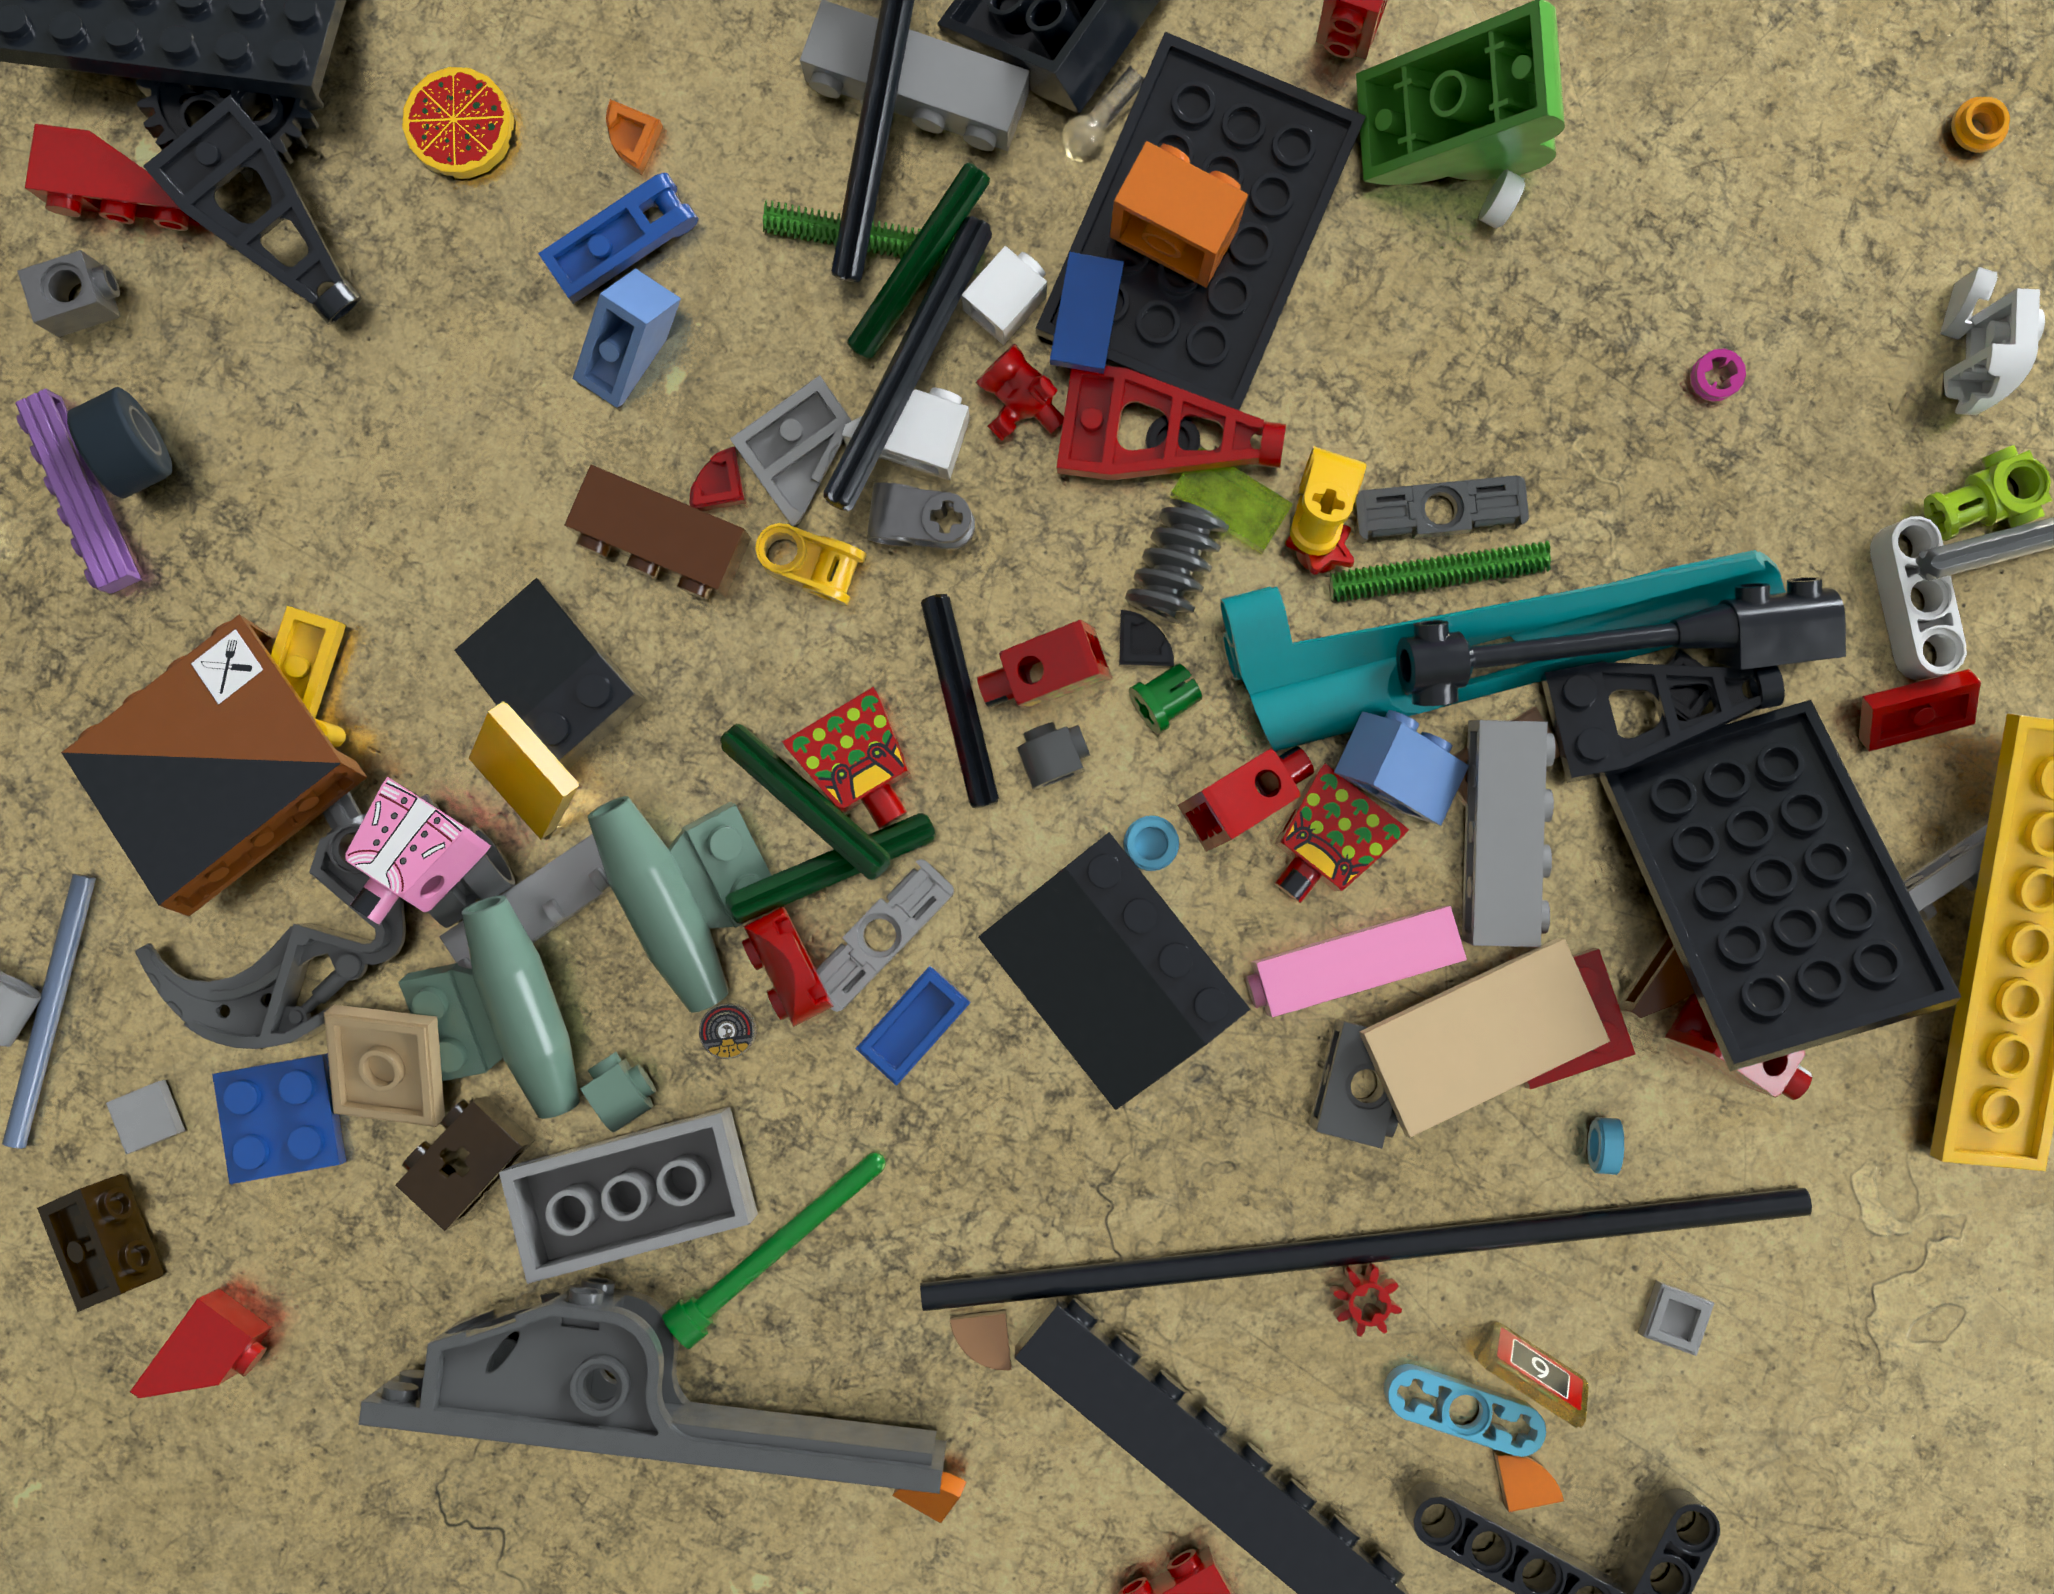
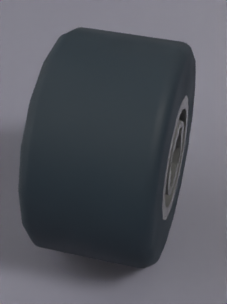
M115 387L68 411L67 424L80 455L99 482L113 495L122 499L127 498L171 475L172 461L160 433L145 410L127 391L120 387Z

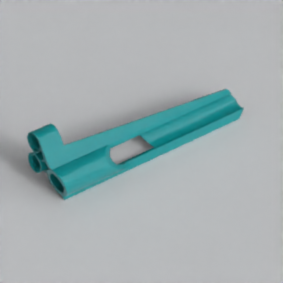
M1752 550L1669 567L1612 583L1293 643L1285 606L1278 587L1272 588L1269 586L1220 599V607L1226 630L1223 633L1224 647L1235 681L1243 680L1271 747L1274 751H1279L1351 732L1354 730L1362 711L1385 717L1388 710H1392L1409 717L1540 682L1545 672L1596 662H1616L1673 647L1670 645L1531 662L1470 678L1466 687L1458 688V701L1455 703L1440 706H1418L1412 704V694L1405 695L1399 680L1396 662L1399 640L1402 637L1414 636V623L1448 621L1449 632L1460 631L1469 645L1473 646L1508 636L1512 637L1515 641L1670 623L1673 619L1718 605L1722 600L1734 599V586L1740 584L1767 583L1770 584V594L1785 593L1786 591L1777 565L1764 553Z

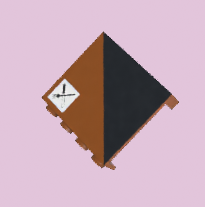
M240 614L231 621L218 626L212 632L211 637L189 654L174 660L162 675L144 689L129 695L124 700L122 706L99 724L84 730L77 741L61 752L158 906L189 917L367 778L355 760L333 747L263 644L271 638L270 635Z

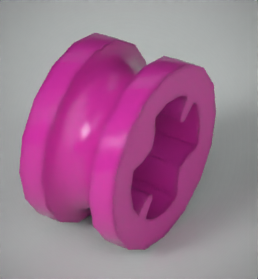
M1724 348L1714 349L1699 358L1693 365L1690 374L1691 385L1695 392L1703 399L1712 402L1722 401L1738 392L1742 387L1746 377V368L1741 357L1734 351ZM1712 362H1719L1718 369L1726 366L1730 372V378L1723 382L1724 389H1717V382L1711 385L1708 384L1705 378V374L1713 369Z

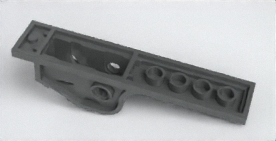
M599 1277L582 1278L581 1284H573L541 1294V1301L495 1315L494 1310L458 1321L428 1343L424 1370L401 1371L399 1376H395L361 1401L358 1425L937 1494H940L947 1443L945 1440H936L937 1431L690 1402L682 1392L678 1382L676 1368L679 1344L662 1319V1314L666 1309L646 1294L632 1290L616 1289L614 1280ZM515 1331H519L520 1334L518 1341L508 1336ZM605 1370L611 1372L615 1379L608 1376Z

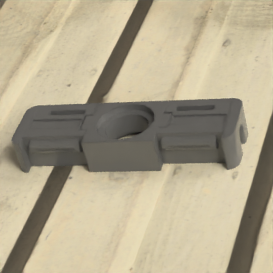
M1517 475L1362 490L1358 492L1352 510L1353 515H1356L1357 523L1354 527L1355 538L1361 544L1368 540V535H1371V537L1412 534L1413 539L1467 534L1472 530V525L1473 527L1514 524V522L1515 529H1517L1529 519L1525 480ZM1439 495L1451 501L1454 507V517L1451 522L1436 524L1427 517L1425 503L1430 497Z

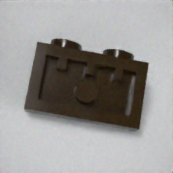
M119 1174L80 1188L37 1208L77 1312L163 1276L162 1266L127 1177L124 1174Z

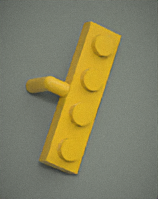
M287 606L271 656L315 719L346 625ZM315 719L333 747H339L345 742L346 734L341 727Z

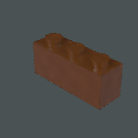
M590 465L564 524L570 531L579 536L576 541L577 546L605 558L609 550L618 552L629 557L626 564L627 567L654 579H657L660 571L680 579L677 588L704 600H708L711 592L726 598L751 540L749 534L742 527L594 465Z

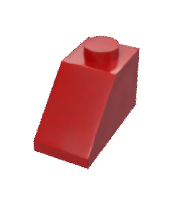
M220 1288L203 1295L194 1302L130 1390V1393L137 1398H145L217 1386L238 1373L244 1377L264 1355L266 1348L261 1345V1342L272 1326Z

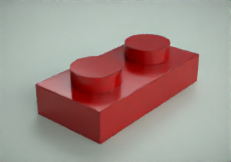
M1970 669L1865 695L1862 697L1859 739L1868 751H1873L1975 725L1981 681Z

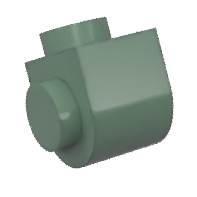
M614 1052L588 1069L593 1080L580 1088L600 1120L610 1131L616 1132L653 1108L650 1096L656 1092V1089L648 1074L639 1064L631 1067L626 1058L621 1060L618 1053Z

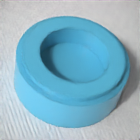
M1145 816L1137 819L1128 827L1124 835L1123 848L1139 869L1156 871L1167 867L1175 859L1179 850V837L1173 825L1166 819L1158 816Z
M1596 1117L1590 1125L1587 1145L1588 1160L1591 1169L1596 1174L1617 1175L1621 1170L1624 1158V1131L1622 1123L1618 1118Z

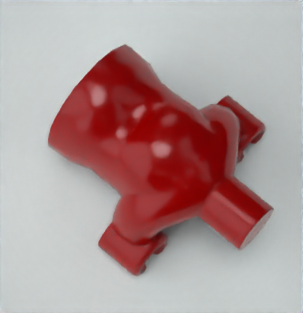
M1016 344L1009 347L975 382L983 390L994 393L1004 403L998 416L987 426L1001 441L1016 429L1015 423L1023 419L1035 417L1050 434L1063 423L1064 416L1052 404L1053 396L1058 391L1049 378L1042 375L1026 361L1022 351Z

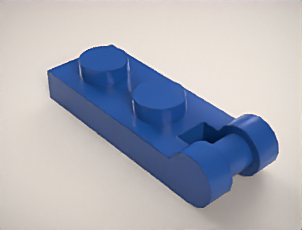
M660 173L650 178L538 253L572 304L670 239L686 234L698 223L699 218L689 204H682L676 196L677 186L668 173ZM658 206L663 216L650 224L643 212L651 207Z

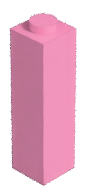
M1438 906L1251 961L1254 974L1246 976V982L1254 1007L1264 1006L1266 1015L1276 1017L1466 961L1467 958L1451 906Z

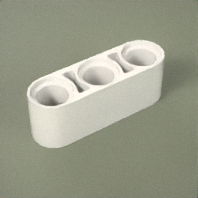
M1911 516L1881 529L1873 537L1870 545L1871 560L1894 661L1898 670L1905 677L1913 680H1926L1954 672L1963 664L1967 655L1966 641L1951 575L1930 581L1923 579L1919 575L1920 567L1916 563L1918 554L1922 551L1944 545L1938 527L1931 520L1922 516ZM1900 534L1905 535L1911 541L1913 546L1911 557L1906 556L1899 548L1898 538ZM1913 587L1923 594L1925 599L1923 611L1918 610L1911 601V590ZM1925 641L1930 642L1935 647L1937 652L1935 665H1931L1923 655Z

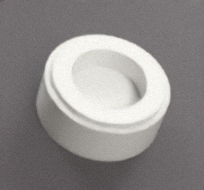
M1508 169L1504 170L1490 190L1481 208L1479 220L1495 229L1502 227L1520 200L1525 188L1524 178Z

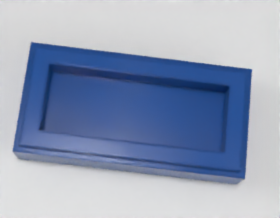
M1069 252L1051 350L1050 365L1104 374L1124 261Z
M930 965L855 1049L897 1086L967 1008L971 1001Z

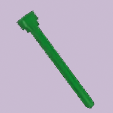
M876 1152L868 1154L698 1299L692 1296L686 1302L680 1299L662 1314V1319L672 1335L687 1349H691L708 1335L707 1327L713 1323L711 1316L877 1177L885 1168L886 1162L884 1157Z

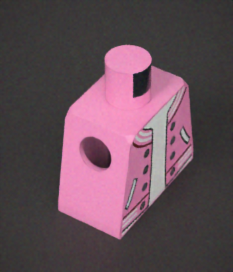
M387 777L345 853V861L370 877L350 906L378 925H380L399 897L424 913L430 911L486 854L491 845L467 827Z

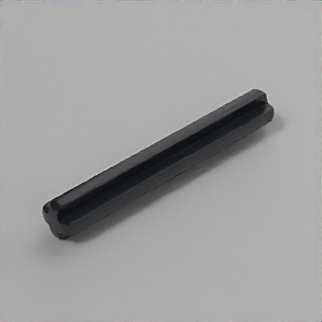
M947 594L932 595L922 600L921 607L969 803L972 808L990 806L997 803L999 797L950 597Z

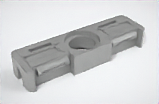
M917 860L916 863L921 868L918 871L913 868L886 896L889 900L888 903L883 898H880L842 937L847 945L845 946L841 943L816 969L834 1006L830 1008L831 1010L838 1012L846 1008L954 895V887L926 860ZM873 920H887L895 928V942L886 951H875L865 941V929Z

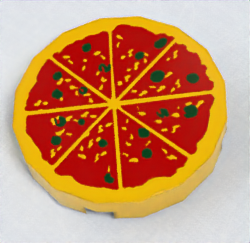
M447 67L428 74L412 88L403 107L402 129L409 148L429 170L438 174L450 175L457 179H470L489 172L505 157L510 147L508 142L511 138L512 130L514 132V116L508 99L490 77L471 68Z

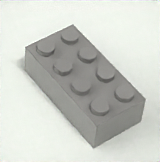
M730 1107L524 1161L499 1172L527 1284L749 1225L758 1215Z

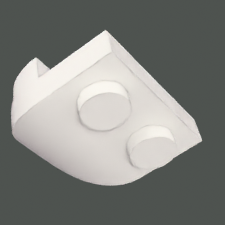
M2017 288L1971 317L1970 321L1975 324L1966 335V359L1944 371L1945 395L1948 398L1959 400L1955 410L1956 414L1977 415L1987 410L2012 393L2029 374L2036 360L2038 341L2042 337L2045 327V315L2043 310L2039 309V289Z

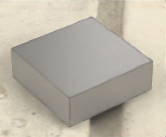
M166 1080L155 1082L106 1103L126 1155L185 1132Z
M1656 1280L1638 1333L1645 1338L1697 1356L1714 1302Z

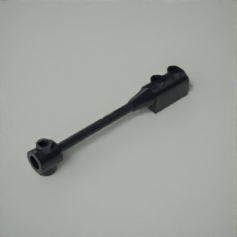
M1799 577L1787 580V592L1770 594V584L1767 583L1734 586V599L1722 600L1718 605L1673 619L1670 623L1472 647L1460 631L1449 632L1448 621H1422L1414 623V636L1402 637L1399 640L1396 653L1397 671L1403 690L1407 694H1412V704L1418 706H1440L1458 701V688L1467 686L1473 669L1672 645L1675 648L1685 649L1714 648L1715 663L1740 670L1846 657L1845 609L1843 601L1835 589L1831 587L1822 588V578Z

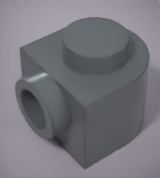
M1054 722L1033 728L1023 734L1026 743L1017 747V751L1032 790L1058 783L1085 772L1080 759L1090 756L1079 725L1071 728L1065 726L1057 730Z

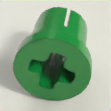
M1177 663L1146 684L1138 682L1129 688V695L1136 710L1148 727L1156 734H1161L1170 727V720L1202 700V693L1195 679L1193 678L1185 683L1192 675L1180 663Z

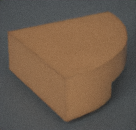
M1006 1310L950 1316L953 1335L966 1355L980 1365L991 1369L1012 1370Z

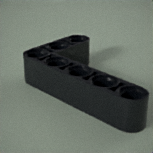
M1431 1481L1421 1482L1410 1489L1404 1501L1405 1516L1418 1538L1424 1544L1515 1594H1576L1579 1589L1585 1586H1594V1594H1692L1720 1536V1524L1714 1512L1689 1491L1680 1488L1669 1489L1662 1493L1655 1501L1615 1579L1440 1484ZM1433 1504L1446 1506L1445 1516L1440 1522L1435 1525L1421 1523L1423 1512ZM1689 1511H1695L1696 1518L1691 1528L1684 1532H1677L1676 1525L1681 1515ZM1487 1531L1495 1533L1494 1544L1489 1549L1482 1552L1472 1550L1473 1540L1477 1535ZM1534 1559L1545 1560L1544 1570L1540 1575L1530 1579L1523 1578L1522 1573L1528 1562ZM1670 1562L1668 1575L1659 1582H1650L1651 1572L1655 1566L1660 1563Z

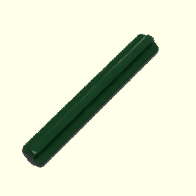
M971 163L963 165L848 338L847 345L860 356L866 359L874 357L959 230L963 220L967 218L989 185V176Z
M734 724L728 731L723 733L720 738L722 750L867 879L875 880L887 870L890 865V854L744 725Z
M918 813L868 834L890 854V860L927 845L936 839L933 824L924 813ZM833 849L729 893L725 897L726 905L732 919L736 923L742 924L857 875L860 872Z

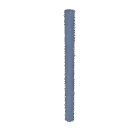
M72 874L41 999L38 1004L2 1145L23 1149L27 1145L96 878L91 876Z

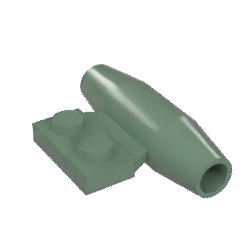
M628 796L616 798L596 808L587 818L608 883L648 959L689 1012H700L719 1003L728 995L729 989L710 928H737L742 925L732 919L725 897L731 892L772 876L736 804L729 802L682 827L681 832L669 848L666 847Z
M494 896L475 902L462 911L472 969L461 967L458 963L408 973L398 982L411 1014L437 1017L442 1081L486 1073L503 1058L538 1118H553L567 1113L580 1103V1096L569 1034L541 957L506 896Z

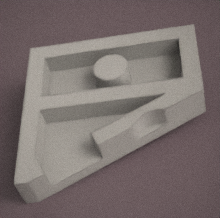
M819 375L731 437L730 440L791 526L795 527L804 516L844 440L842 433L845 424L852 420Z

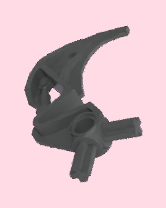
M350 791L323 812L332 830L319 840L309 873L375 928V939L373 941L313 923L293 924L253 966L233 977L215 981L189 980L177 974L161 959L152 943H148L135 950L145 973L158 991V994L185 1022L184 1025L194 1033L221 1045L243 1049L273 1047L309 1039L325 1030L324 1012L326 1010L313 1017L310 1014L320 1003L325 1004L349 980L361 978L366 972L368 964L377 965L387 962L400 952L405 942L406 934L404 903L401 897L398 898L380 925L350 906L370 878L345 861V853L367 814L361 813ZM425 794L420 797L421 799L425 800L435 808L439 809L438 805L432 802L428 794ZM328 954L335 970L312 991L313 996L302 1006H296L310 960L317 956ZM270 993L272 996L268 1006L264 1000L265 996ZM224 1004L230 1008L228 1017H223L220 1012Z

